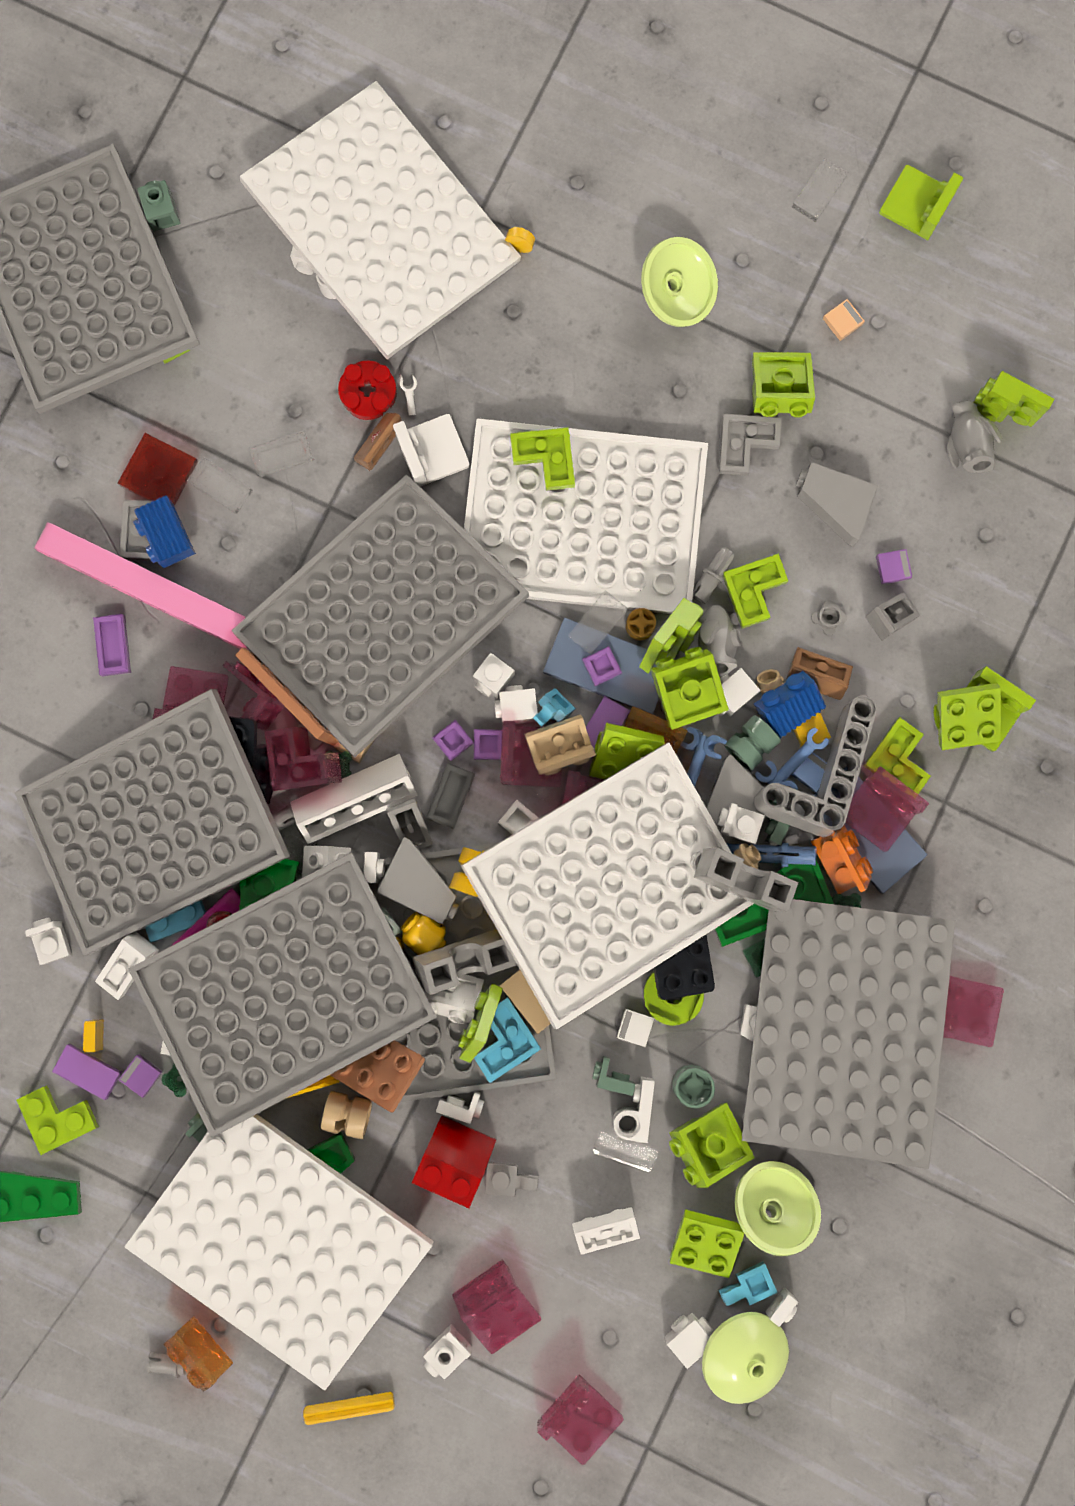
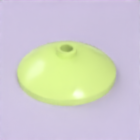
M684 237L668 238L656 244L644 261L641 275L643 294L649 308L661 321L675 327H687L699 323L710 313L717 298L718 278L714 263L702 246Z
M768 1161L752 1167L740 1179L735 1193L736 1216L744 1234L756 1247L772 1255L790 1256L803 1251L814 1241L821 1223L820 1203L812 1184L799 1170L786 1163ZM766 1209L771 1212V1218L767 1215Z
M745 1312L727 1319L710 1336L703 1352L702 1371L707 1385L717 1397L729 1403H749L763 1397L777 1385L784 1374L789 1357L787 1337L781 1327H778L767 1315L762 1313Z

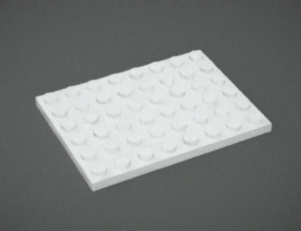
M377 81L240 175V182L387 360L519 263L521 259L520 254L509 242L505 241L506 237Z
M487 419L476 420L464 530L529 592L527 599L626 610L645 608L651 612L672 614L683 598L692 602L708 443L569 428L575 488L546 491L543 462L513 465L510 433L563 427Z
M670 743L662 745L461 865L554 1029H559L754 904L694 878L703 849L718 847L729 853L731 851Z
M256 1114L213 1138L210 1137L208 1132L125 1245V1248L320 1388L326 1390L433 1246L434 1241Z

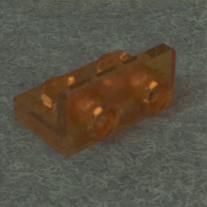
M632 706L624 727L664 736V744L670 743L676 754L688 731L682 727L671 730L668 721Z
M195 1316L191 1317L163 1344L167 1348L168 1357L175 1364H180L188 1373L187 1379L189 1382L203 1392L212 1387L217 1382V1379L233 1364V1361Z

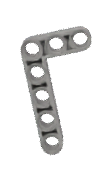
M860 695L843 708L817 797L779 783H771L756 795L754 799L756 810L766 817L821 837L830 836L842 828L846 822L876 716L877 707L873 699ZM854 707L862 711L863 717L856 714ZM847 734L855 738L856 744L848 740ZM839 760L846 763L848 771L840 767ZM831 787L839 791L840 799L833 796ZM766 794H771L775 797L776 806L767 801ZM795 804L802 806L805 812L804 816L796 812ZM823 814L831 818L832 827L824 822Z

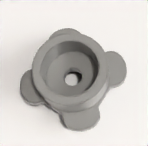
M827 600L823 603V608L819 612L812 614L811 620L814 624H819L823 628L825 635H833L835 628L839 624L846 622L847 615L833 601ZM828 615H830V616L832 617V619H831V620H827L826 617H827Z

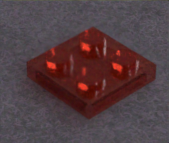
M144 433L117 484L148 501H156L158 498L168 496L175 506L199 461L195 457Z

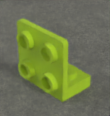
M906 165L882 205L879 214L918 236L929 240L964 177L954 172L949 182L944 180L940 182L916 168Z
M985 666L975 673L966 687L997 683L1001 688V742L981 744L991 752H994L998 749L1019 716L1029 711L1036 702V699Z

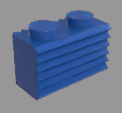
M168 496L158 498L156 501L147 503L134 510L138 518L133 521L141 537L146 535L150 545L145 548L153 563L158 562L159 565L166 568L196 554L174 504Z
M804 671L789 676L784 684L775 690L765 692L761 699L754 703L760 718L773 729L780 739L782 736H786L788 732H791L792 729L801 726L807 719H811V716H816V713H820L821 710L826 708L815 681Z

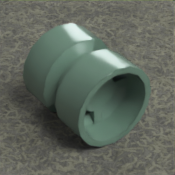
M753 715L742 726V733H735L724 746L745 769L752 771L763 760L762 754H769L781 740L767 723L758 716Z
M693 1064L684 1065L673 1076V1092L685 1106L695 1109L701 1108L710 1103L714 1097V1080L700 1066Z

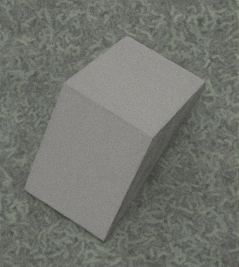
M902 592L874 608L866 616V619L882 641L920 615L905 593Z
M415 798L386 809L400 843L405 837L411 840L418 849L433 844L418 801Z

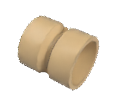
M330 1091L324 1108L321 1130L336 1134L344 1130L346 1136L363 1140L371 1114L372 1101L357 1096L353 1100H349L347 1094Z

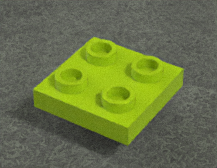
M997 683L937 692L938 704L934 705L933 714L941 750L1001 742V688Z
M606 722L603 732H599L594 749L596 755L592 760L589 776L600 779L609 778L664 745V736Z
M685 1209L670 1254V1264L729 1278L744 1237V1232L738 1222Z

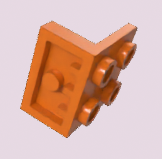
M844 825L830 836H818L811 840L812 845L816 846L817 855L838 894L856 886L860 893L867 890L872 878L870 874L873 873V869L869 860L866 857L862 858L856 848L859 846V842L852 830L848 831Z

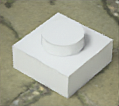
M365 852L364 877L368 883L378 884L379 877H384L385 860L380 859V853Z
M783 1288L765 1312L769 1319L780 1327L783 1322L787 1323L793 1318L797 1311L796 1305L798 1301L792 1293Z

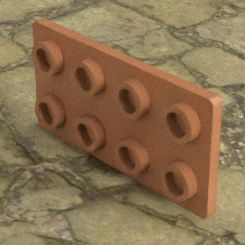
M394 1040L332 1073L330 1076L393 1113L423 1065L425 1058Z

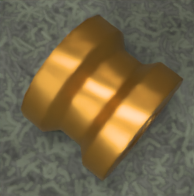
M635 609L627 618L626 632L634 640H646L654 632L656 619L648 609Z

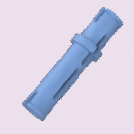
M726 843L732 854H734L735 850L739 849L740 844ZM782 843V846L754 845L759 853H767V855H760L761 860L759 863H780L782 867H788L789 864L816 866V846H789V843ZM774 853H779V854H799V856H785V855H773V854H774Z

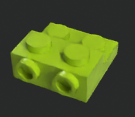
M753 352L752 395L754 413H761L764 417H773L778 413H790L791 416L796 418L812 413L815 389L811 353Z
M1001 371L995 379L991 377L988 379L985 386L976 395L973 403L977 405L976 407L981 415L992 422L997 421L1001 423L1009 415L1017 424L1032 427L1050 409L1054 398Z
M683 598L654 636L639 668L649 674L650 669L655 666L657 660L665 657L675 658L680 651L684 653L688 650L694 641L695 635L702 626L699 619L703 615L704 610L698 604Z
M702 647L688 649L684 652L685 657L674 660L673 657L659 659L656 661L657 666L650 669L658 697L662 701L671 730L729 710L713 654L707 649L702 650Z
M721 1103L700 1117L692 1118L669 1132L672 1138L669 1141L670 1149L676 1157L682 1158L686 1166L683 1169L684 1176L691 1185H696L697 1188H708L755 1158L747 1141H742V1131L727 1103Z

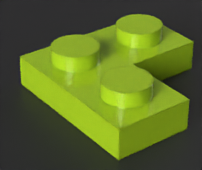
M569 427L510 433L513 465L543 462L546 491L575 488Z
M779 553L723 572V579L741 629L771 618L762 591L788 582Z
M901 717L897 718L863 765L911 801L917 797L931 777V775L907 759L924 734Z
M491 984L485 993H479L474 1009L479 1010L476 1020L471 1019L467 1030H463L458 1042V1047L462 1048L459 1059L470 1063L486 1044L502 994V987Z
M48 1085L16 1100L40 1155L99 1127L87 1100L59 1112Z

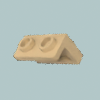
M581 714L525 734L539 775L558 773L562 767L570 764H584L590 760V757L596 755Z

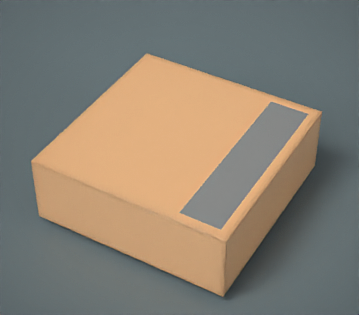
M848 299L823 317V320L839 341L861 327L865 322Z

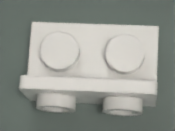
M465 974L458 978V986L432 995L423 989L435 1014L448 1017L454 1023L464 1024L470 1023L471 1019L474 1018L476 1010L474 1006L482 990L484 980Z
M632 1207L617 1209L605 1215L594 1218L588 1217L582 1221L572 1223L581 1255L640 1239Z

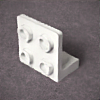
M445 414L409 429L406 428L404 421L393 425L412 478L419 487L470 467L450 414Z

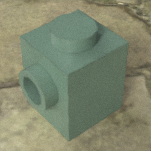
M165 180L150 181L145 186L137 188L146 220L153 232L181 224L172 193Z

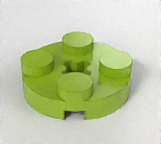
M654 972L646 980L643 989L644 1004L651 1016L660 1023L670 1026L684 1024L695 1018L700 1012L704 1001V993L681 997L680 1001L674 1000L672 1004L668 1003V1000H661L657 994Z

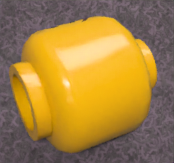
M414 912L401 927L403 943L417 955L442 948L446 944L444 940L446 927L421 913Z

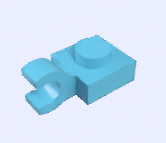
M554 688L540 699L538 703L543 709L533 719L542 727L550 719L557 722L563 721L576 708Z
M763 1261L736 1273L735 1275L739 1283L718 1290L726 1306L734 1304L743 1298H746L747 1303L752 1305L778 1293Z

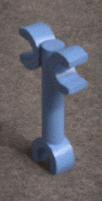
M688 727L686 731L694 735V740L690 744L682 742L681 746L695 751L687 772L695 787L706 755L714 759H721L722 755L714 752V746L717 743L726 744L727 741L717 735L705 736L700 730Z
M816 727L810 729L805 744L778 772L776 765L772 761L767 760L766 764L771 768V774L763 776L757 771L755 773L756 778L761 782H767L768 784L779 783L798 790V786L794 781L786 779L815 749L825 748L829 740L825 738L819 744L814 743L812 736L818 729Z

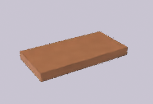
M241 648L235 656L316 739L332 746L339 742L300 703L297 697L258 660L252 651Z

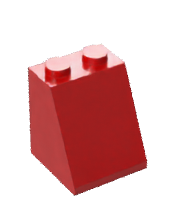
M441 1115L412 1180V1184L469 1209L497 1139Z

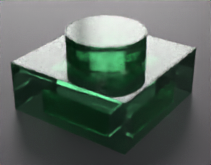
M765 938L741 950L756 978L761 976Z

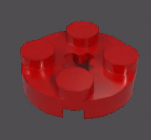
M367 360L349 364L345 368L339 381L338 393L343 406L354 417L362 420H374L380 418L384 412L392 408L397 397V387L395 379L387 366ZM365 384H371V387L376 388L375 392H370L369 397H365L364 392L360 391L361 387H364Z

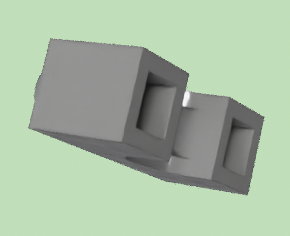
M718 847L703 849L694 878L773 912L789 911L798 882L773 871H763L750 867L743 863V858Z
M497 929L413 957L418 981L421 987L430 995L458 986V978L465 974L484 972L490 975L516 966L513 956Z

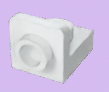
M731 803L727 809L722 808L717 825L722 826L721 834L755 845L765 815Z
M49 917L33 922V928L25 930L26 937L32 938L40 965L72 955L62 921L51 922Z
M475 1091L470 1107L464 1106L465 1100L448 1095L447 1099H440L436 1112L471 1124L473 1117L479 1119L484 1101L479 1099L481 1094L479 1091Z

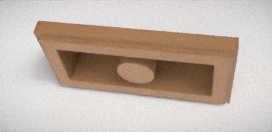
M386 413L354 456V460L369 471L372 470L396 437L393 425L402 421L401 416L397 413Z
M797 647L787 678L804 671L815 681L820 694L841 700L848 689L853 666Z

